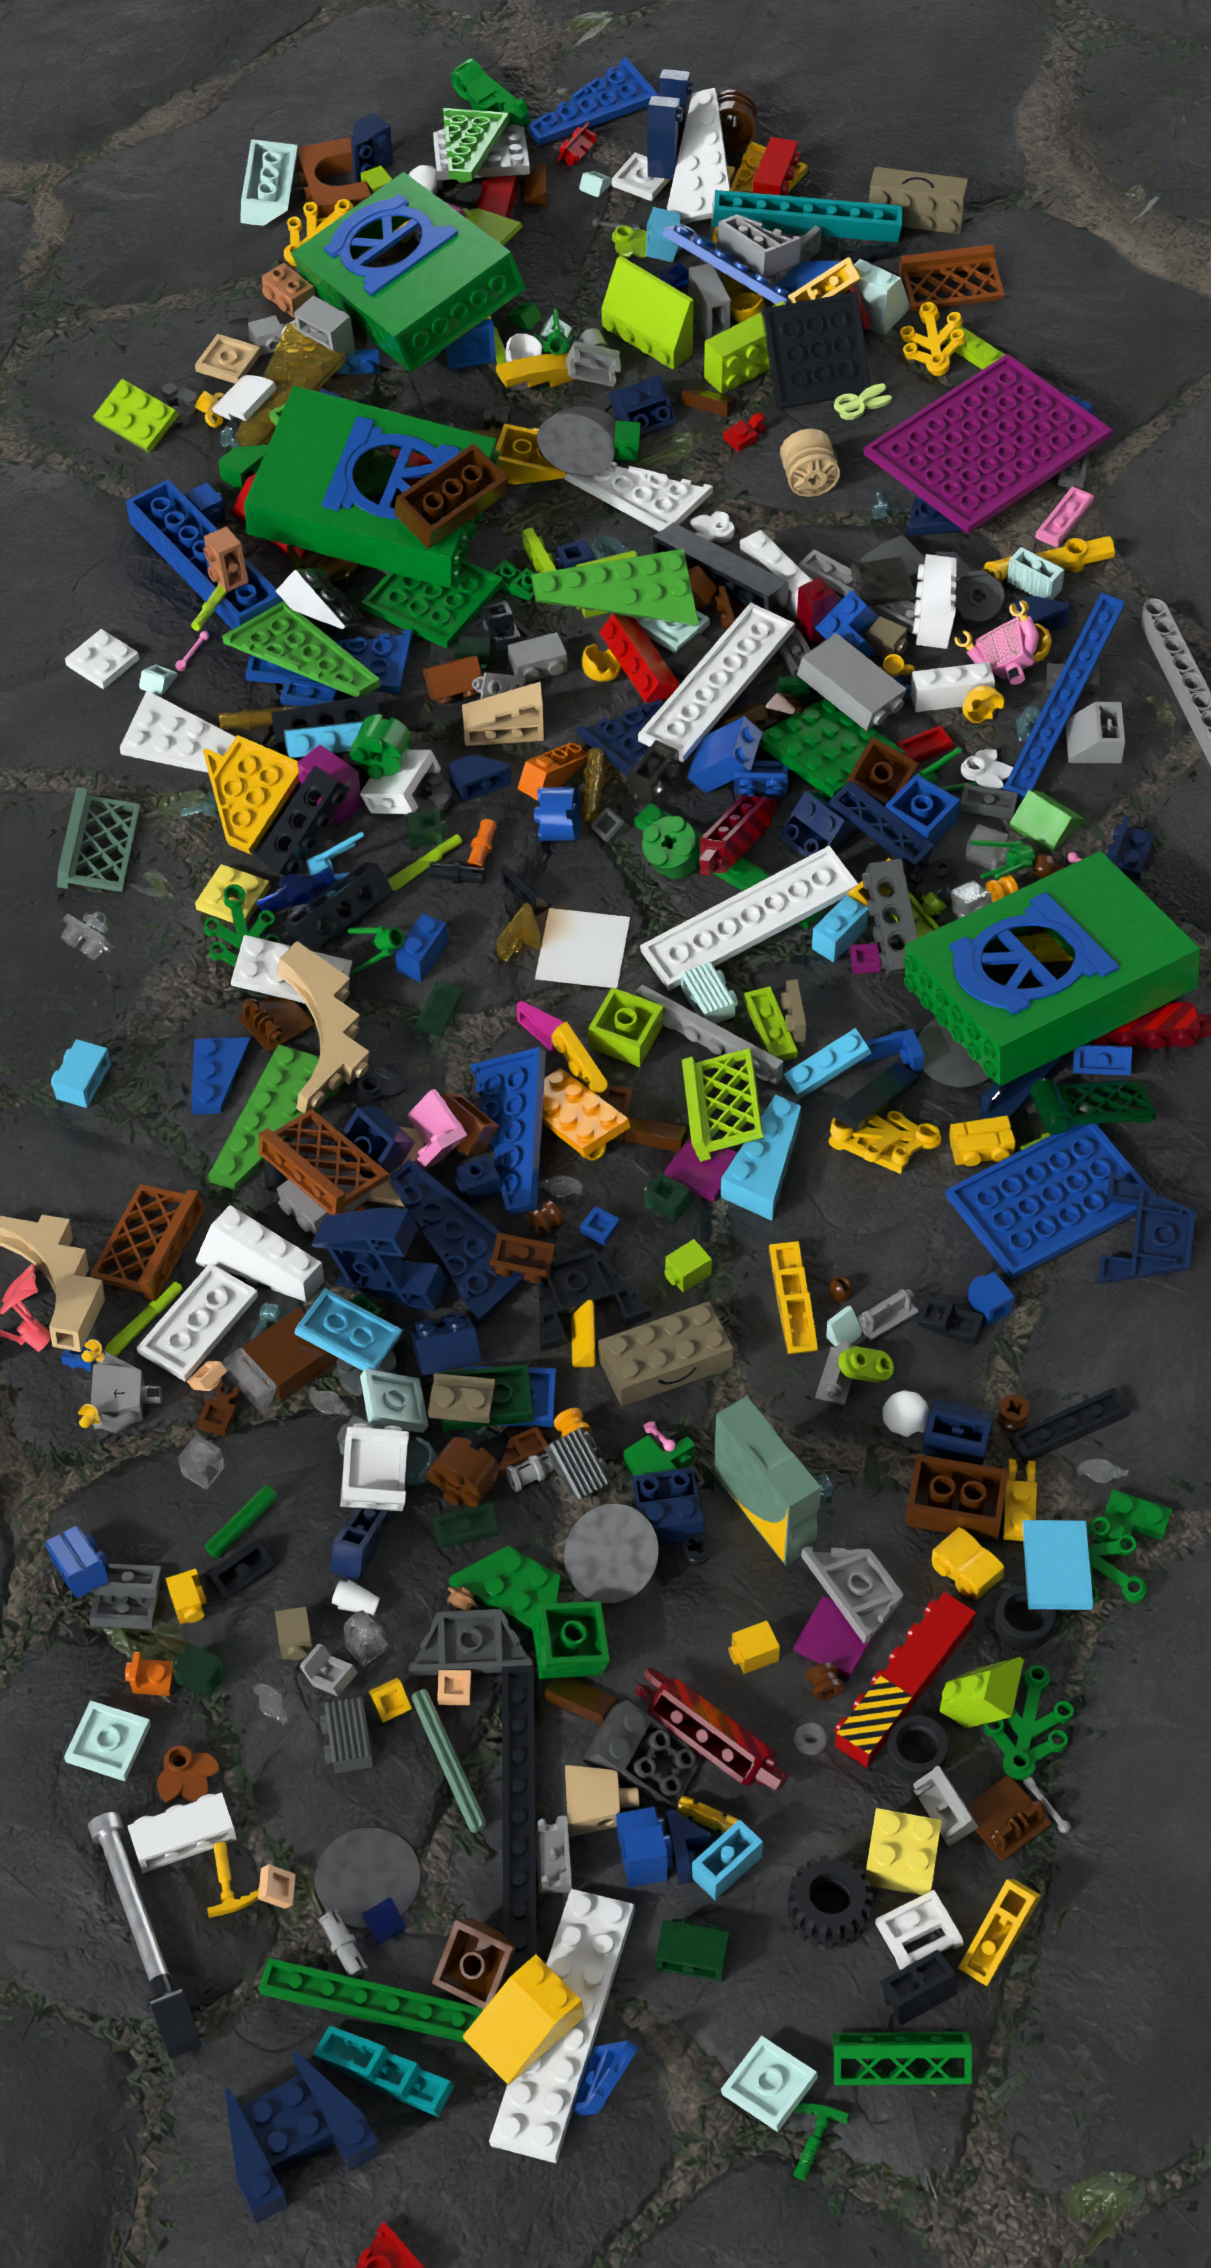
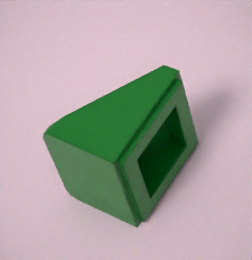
M532 302L518 304L505 317V320L524 330H531L541 320L542 316L536 304Z

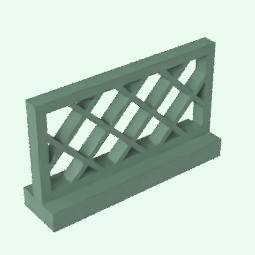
M77 787L59 863L57 887L68 889L70 883L123 892L140 804L87 795V789ZM91 805L100 806L106 811L95 816L90 808ZM122 810L133 812L132 816L125 820H122L116 813ZM111 816L117 824L107 829L101 821ZM96 825L101 832L91 837L86 829ZM122 829L128 837L118 841L112 834ZM107 837L113 845L102 849L97 842ZM91 845L97 853L87 858L81 850ZM118 850L124 857L113 862L108 854ZM102 858L108 866L97 870L92 863ZM85 866L93 873L87 877L76 875V871ZM114 871L119 877V881L106 880L103 875Z

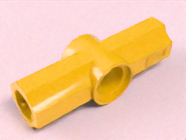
M1110 536L1089 541L1072 538L1065 543L1064 547L1039 552L1036 555L1069 572L1075 573L1082 571L1085 564L1113 558L1115 556V549Z

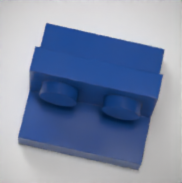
M492 319L481 321L445 348L448 370L495 363L494 325Z

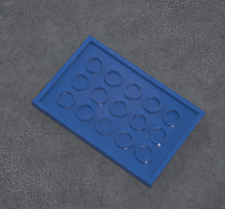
M1097 1124L1071 1125L1064 1133L1052 1134L946 1189L945 1197L1007 1276L1013 1280L1136 1215L1137 1206L1106 1202L1110 1173L1121 1176L1122 1180L1133 1185L1136 1183L1145 1187L1144 1190L1152 1194L1154 1193Z

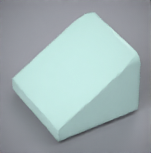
M596 171L585 172L582 175L579 189L599 197L612 184V178Z
M553 314L546 321L539 334L545 342H547L548 335L554 332ZM559 319L560 332L565 335L567 340L572 327Z
M155 664L142 670L139 687L161 696L175 680L177 673Z
M850 1305L827 1321L826 1338L835 1347L841 1341H847L852 1344L862 1335L861 1328Z

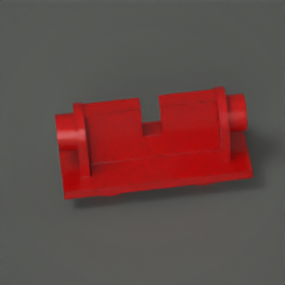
M587 122L582 128L578 126L571 136L572 139L564 141L559 148L561 154L557 160L558 163L564 158L567 164L576 165L585 153L596 144L597 134L587 129L590 122Z

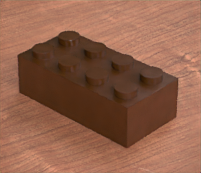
M473 443L397 496L394 515L429 549L502 498L506 492L508 477Z

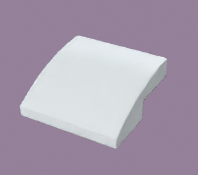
M253 375L242 376L212 408V411L229 420L237 417L247 421L277 389L274 381Z

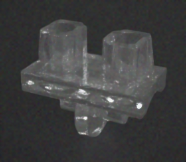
M99 911L92 915L86 913L83 916V921L87 922L86 925L68 913L66 914L63 921L67 926L60 936L64 942L75 948L82 937L86 938L87 940L80 948V951L92 960H95L103 950L108 953L111 952L114 946L107 942L103 935L99 934L100 931L106 933L109 929L105 925L106 917L103 913Z

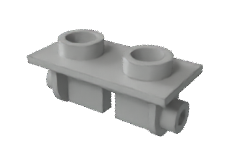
M484 672L483 677L473 680L472 687L481 693L480 699L524 687L526 677Z
M901 1289L896 1294L856 1317L862 1332L870 1341L919 1313L918 1309L911 1302L914 1300L911 1290L907 1289L905 1291Z
M841 1341L836 1348L831 1347L815 1398L845 1405L853 1379L846 1377L841 1372L838 1358L843 1350L852 1347L851 1343Z

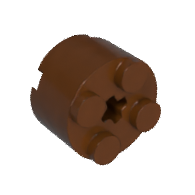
M454 1437L449 1441L429 1468L426 1477L444 1492L443 1497L448 1503L454 1506L462 1503L477 1507L500 1475L498 1473L501 1470L497 1461L486 1450L480 1447L476 1451L470 1447L472 1441L461 1437Z

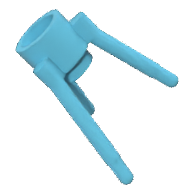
M360 832L331 849L307 859L306 863L312 879L320 878L321 882L325 883L331 880H341L349 873L329 874L330 871H333L330 859L356 846L354 842L362 838L364 833Z

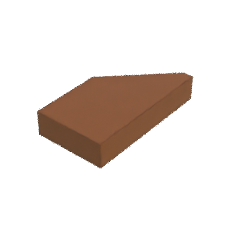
M534 1426L509 1438L501 1464H499L501 1471L498 1474L500 1477L506 1475L505 1467L509 1465L512 1467L527 1461L531 1455L541 1456L547 1453L544 1450V1446L548 1444L538 1426Z

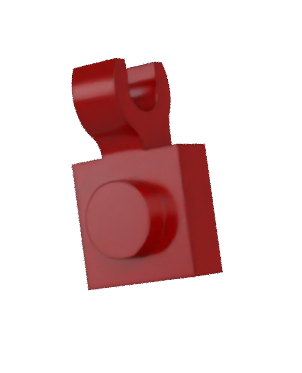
M757 412L747 424L741 420L723 432V439L738 452L744 450L758 441V433H762L766 429V426L762 423L766 420V417L761 412Z

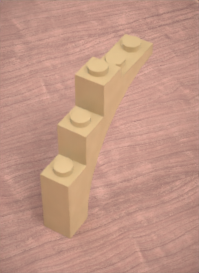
M296 941L280 957L277 974L296 990L308 1006L315 1020L320 1039L319 1061L311 1078L298 1094L296 1109L305 1113L312 1107L317 1108L324 1100L325 1094L330 1089H336L342 1080L350 1084L356 1077L361 1078L369 1068L367 1063L369 1051L353 1040L359 1031L358 1021L360 1014L344 1004L350 994L348 990L350 978Z
M42 1214L37 1223L0 1215V1246L20 1254L32 1264L34 1263L49 1280L56 1294L55 1311L49 1325L52 1347L81 1352L102 1308L105 1297L102 1280L85 1277L89 1270L86 1249L70 1247L73 1240L70 1219Z

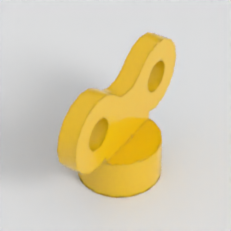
M204 391L198 398L195 408L206 413L205 420L208 425L218 428L223 423V417L214 413L212 408L219 402L218 400L222 399L224 394L218 392L211 395Z
M897 654L888 655L884 659L883 667H880L891 677H897L900 674L906 676L915 671L913 665H904L902 657Z

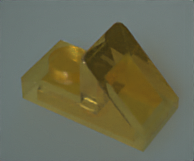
M526 902L497 939L498 957L505 961H508L513 953H517L520 950L522 943L537 950L541 949L539 929L531 905Z

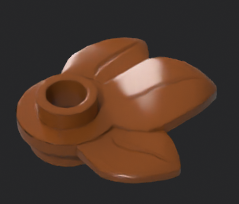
M185 1746L172 1747L164 1756L163 1765L165 1769L157 1779L159 1795L165 1803L172 1801L179 1794L190 1802H196L201 1796L208 1794L206 1777H211L220 1771L217 1761L208 1753H194ZM178 1760L186 1761L183 1766L177 1767L174 1765Z

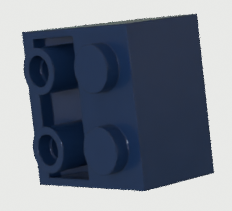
M374 113L355 122L351 147L354 181L358 183L361 182L360 173L378 166L386 168L393 164L391 127Z
M661 375L608 393L617 419L619 421L640 423V435L677 422Z
M805 791L777 837L807 858L828 846L835 853L846 845L857 826L829 805L830 801L823 795Z
M451 1313L444 1316V1320L433 1322L431 1319L421 1320L415 1323V1327L409 1328L416 1359L422 1375L482 1362L475 1327L467 1315Z
M935 1399L928 1419L922 1454L983 1465L995 1412Z
M693 1467L632 1476L635 1509L642 1513L651 1523L657 1536L658 1545L683 1542L688 1535L693 1533L703 1535L704 1521Z

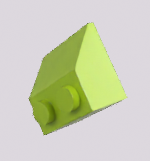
M1016 1657L975 1668L946 1682L942 1692L939 1711L965 1728L1012 1717L1024 1659Z

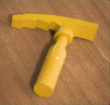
M217 1842L213 1845L218 1881L222 1884L223 1892L220 1895L223 1903L208 1907V1918L236 1912L258 1900L259 1888L257 1891L251 1892L249 1896H241L238 1900L234 1898V1892L230 1888L232 1878L226 1842Z

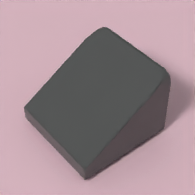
M606 807L589 826L607 843H610L631 828L609 807Z

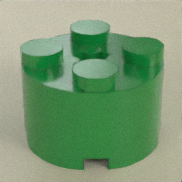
M378 714L371 715L363 721L349 753L350 757L374 779H380L382 776H390L399 772L410 750V740L412 738L408 728L399 720L391 717L389 721L382 719L383 715Z
M680 816L661 818L648 826L643 832L642 848L644 855L656 872L668 878L679 879L694 872L701 855L700 839L690 824Z

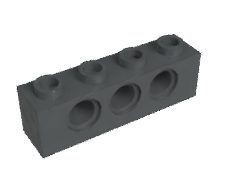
M902 859L870 863L865 873L862 874L864 889H869L868 911L870 916H874L876 926H873V936L875 942L880 943L881 953L878 954V957L880 958L881 969H885L886 977L905 974V965L903 963L905 944L918 937ZM888 887L892 891V896H883L879 888ZM885 914H894L898 922L889 923L885 919ZM894 939L899 940L903 945V949H893L890 941Z

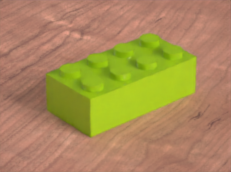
M782 301L774 306L785 305V303ZM761 312L705 341L704 378L721 394L770 369Z

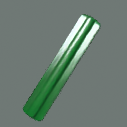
M268 1485L263 1486L205 1544L207 1553L213 1558H218L277 1499L276 1491Z

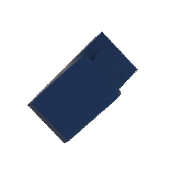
M667 1810L666 1825L672 1844V1857L677 1884L691 1883L692 1862L695 1860L694 1851L709 1848L711 1846V1835L678 1812Z

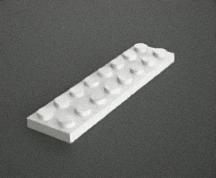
M750 603L639 732L638 741L683 763L793 633L795 623Z
M828 846L640 945V949L667 990L670 991L681 985V973L683 971L692 970L708 962H711L714 967L843 899L858 883L832 848Z
M574 1889L570 1890L546 1965L582 2000L585 2017L509 2086L507 2085L489 2140L492 2147L557 2163L573 2112L572 2108L592 2051L635 1913L634 1904Z

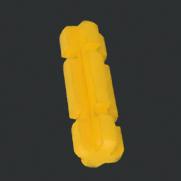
M682 1796L677 1805V1812L686 1818L691 1816L693 1821L715 1831L719 1828L722 1834L738 1821L733 1816H723V1812L701 1802L695 1804V1800L687 1796Z

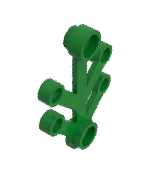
M232 884L224 890L223 903L231 910L236 933L221 925L220 921L216 918L206 919L203 930L206 935L210 937L218 936L240 950L244 935L259 938L265 929L273 927L275 916L268 910L260 912L258 921L248 932L242 910L246 893L241 886ZM235 897L238 901H232L229 898ZM266 917L269 918L271 921L264 922L262 921V918ZM208 925H215L217 928L211 930L208 928ZM274 934L267 935L264 939L281 943L280 938ZM214 942L210 946L209 956L215 961L224 960L235 967L238 956L227 950L222 942ZM220 949L222 953L217 954L213 950Z
M1097 1517L1092 1523L1086 1524L1087 1537L1095 1535L1098 1538H1104L1109 1535L1111 1530L1109 1521L1104 1517ZM1103 1523L1107 1528L1103 1532H1098L1095 1526ZM1122 1535L1118 1541L1088 1545L1092 1591L1096 1593V1596L1093 1598V1605L1099 1601L1100 1595L1098 1588L1094 1585L1092 1568L1121 1587L1122 1595L1129 1603L1137 1604L1146 1598L1147 1585L1142 1578L1138 1576L1128 1577L1101 1558L1116 1554L1132 1555L1136 1551V1541L1132 1536ZM1130 1541L1133 1546L1129 1550H1124L1121 1548V1543ZM1136 1583L1140 1586V1590L1135 1593L1130 1592L1128 1589L1129 1585Z
M1033 1665L1025 1672L1023 1683L1028 1692L1022 1718L1015 1708H1013L1012 1717L1006 1718L1018 1736L1016 1747L1003 1732V1720L990 1722L999 1725L1000 1728L996 1730L989 1728L988 1724L990 1723L984 1724L986 1735L994 1739L1005 1755L1003 1759L1005 1773L1014 1780H1024L1032 1776L1035 1771L1036 1762L1054 1752L1064 1751L1068 1742L1065 1732L1054 1730L1049 1734L1047 1742L1029 1750L1030 1742L1033 1738L1060 1723H1068L1071 1721L1074 1712L1073 1706L1069 1702L1060 1701L1055 1705L1053 1712L1035 1721L1040 1694L1047 1690L1050 1682L1048 1670L1040 1665ZM1032 1674H1040L1043 1678L1040 1680L1034 1679ZM1065 1709L1069 1714L1062 1716L1058 1713V1710ZM1060 1738L1063 1743L1057 1745L1053 1743L1052 1739ZM1016 1759L1025 1762V1765L1017 1766L1014 1761Z

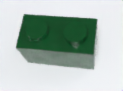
M683 1919L663 1920L656 1953V1970L722 1982L729 1945V1932L716 1925L700 1927L691 1925Z

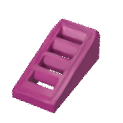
M523 1001L518 1002L517 1021L552 1053L558 1052L553 1045L551 1035L564 1022Z

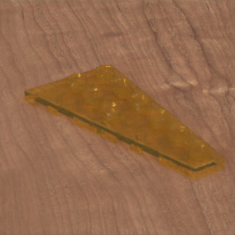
M287 323L263 375V378L274 381L277 389L247 421L242 420L235 435L236 442L242 446L264 445L272 437L276 428L275 424L270 420L269 412L287 402L293 385L317 391L346 361V354L332 351L297 331L296 326Z

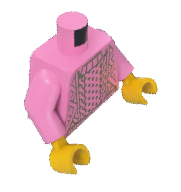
M1023 600L1019 601L1022 607L1021 612L1017 610L1015 604L1010 605V613L1016 618L977 638L975 645L972 643V634L968 631H963L967 636L965 644L957 636L955 637V643L960 647L967 648L968 651L966 653L975 664L989 662L993 675H997L1001 679L1009 678L1010 683L1013 685L1020 684L1025 680L1023 670L1033 665L1034 653L1036 652L1039 634L1031 616L1026 614L1029 610V605Z

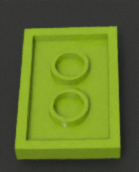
M121 379L93 415V418L96 422L150 453L179 414L175 409Z

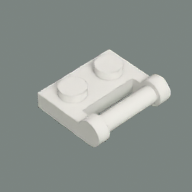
M935 1890L876 1918L875 1924L894 1955L900 1970L937 1949L941 1953L949 1948L955 1950L964 1945L958 1929ZM942 1928L945 1936L907 1954L903 1946Z

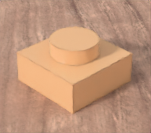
M207 1361L187 1382L193 1390L210 1391L221 1382V1377L228 1370L220 1361Z
M439 1670L438 1705H470L471 1670Z
M270 1864L261 1868L258 1899L284 1909L292 1906L296 1874Z

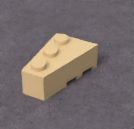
M540 682L462 705L465 746L544 741L543 704Z

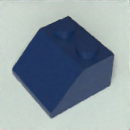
M357 1107L341 1133L389 1174L402 1165L415 1144V1141L378 1107ZM340 1155L346 1162H357V1159L352 1155ZM359 1172L364 1178L372 1179L376 1176L373 1172Z

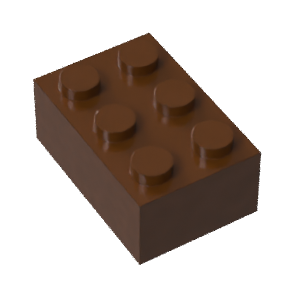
M916 1454L905 1526L949 1534L960 1527L974 1538L997 1542L1009 1470Z

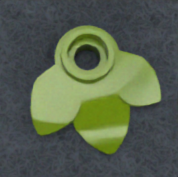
M625 225L616 227L612 233V241L615 243L616 252L625 258H630L632 255L640 258L647 257V231L633 230Z

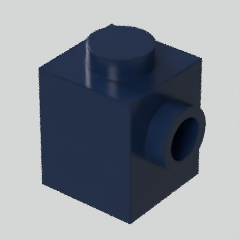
M490 1156L457 1167L458 1179L454 1180V1184L459 1196L464 1195L468 1205L501 1194L500 1177Z

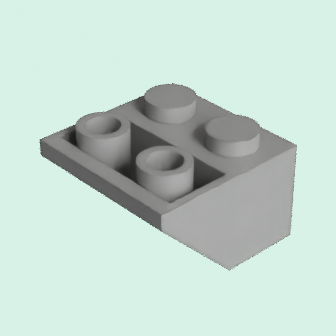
M313 295L294 312L297 331L332 351L347 354L356 352L351 318L345 311H340L331 306L327 301H322Z
M1094 702L1069 718L1065 726L1068 763H1122L1125 746L1122 702Z

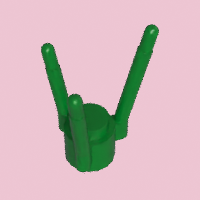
M554 309V332L548 335L547 343L536 333H533L532 336L541 342L545 352L550 351L554 355H560L565 351H570V345L575 336L573 334L570 335L566 341L565 335L560 332L558 310Z
M958 747L916 774L934 785L938 784L934 772L959 754L962 748ZM977 782L940 788L946 792L963 790L965 784L978 786Z
M1021 840L1015 842L971 841L972 845L1012 848L1006 855L1007 864L981 874V879L990 876L1000 879L1020 869L1033 866L1035 862L1033 849L1029 845L1023 846Z
M384 926L349 928L348 933L376 934L375 940L371 941V944L373 946L376 945L379 950H382L381 953L350 971V976L362 972L384 957L391 956L393 950L401 948L404 944L402 931L398 927L386 929Z

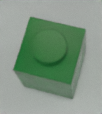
M616 420L613 443L614 460L637 462L640 423Z

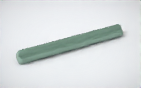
M426 1689L414 1692L412 1694V1702L469 1830L472 1833L481 1831L486 1828V1820L430 1695Z

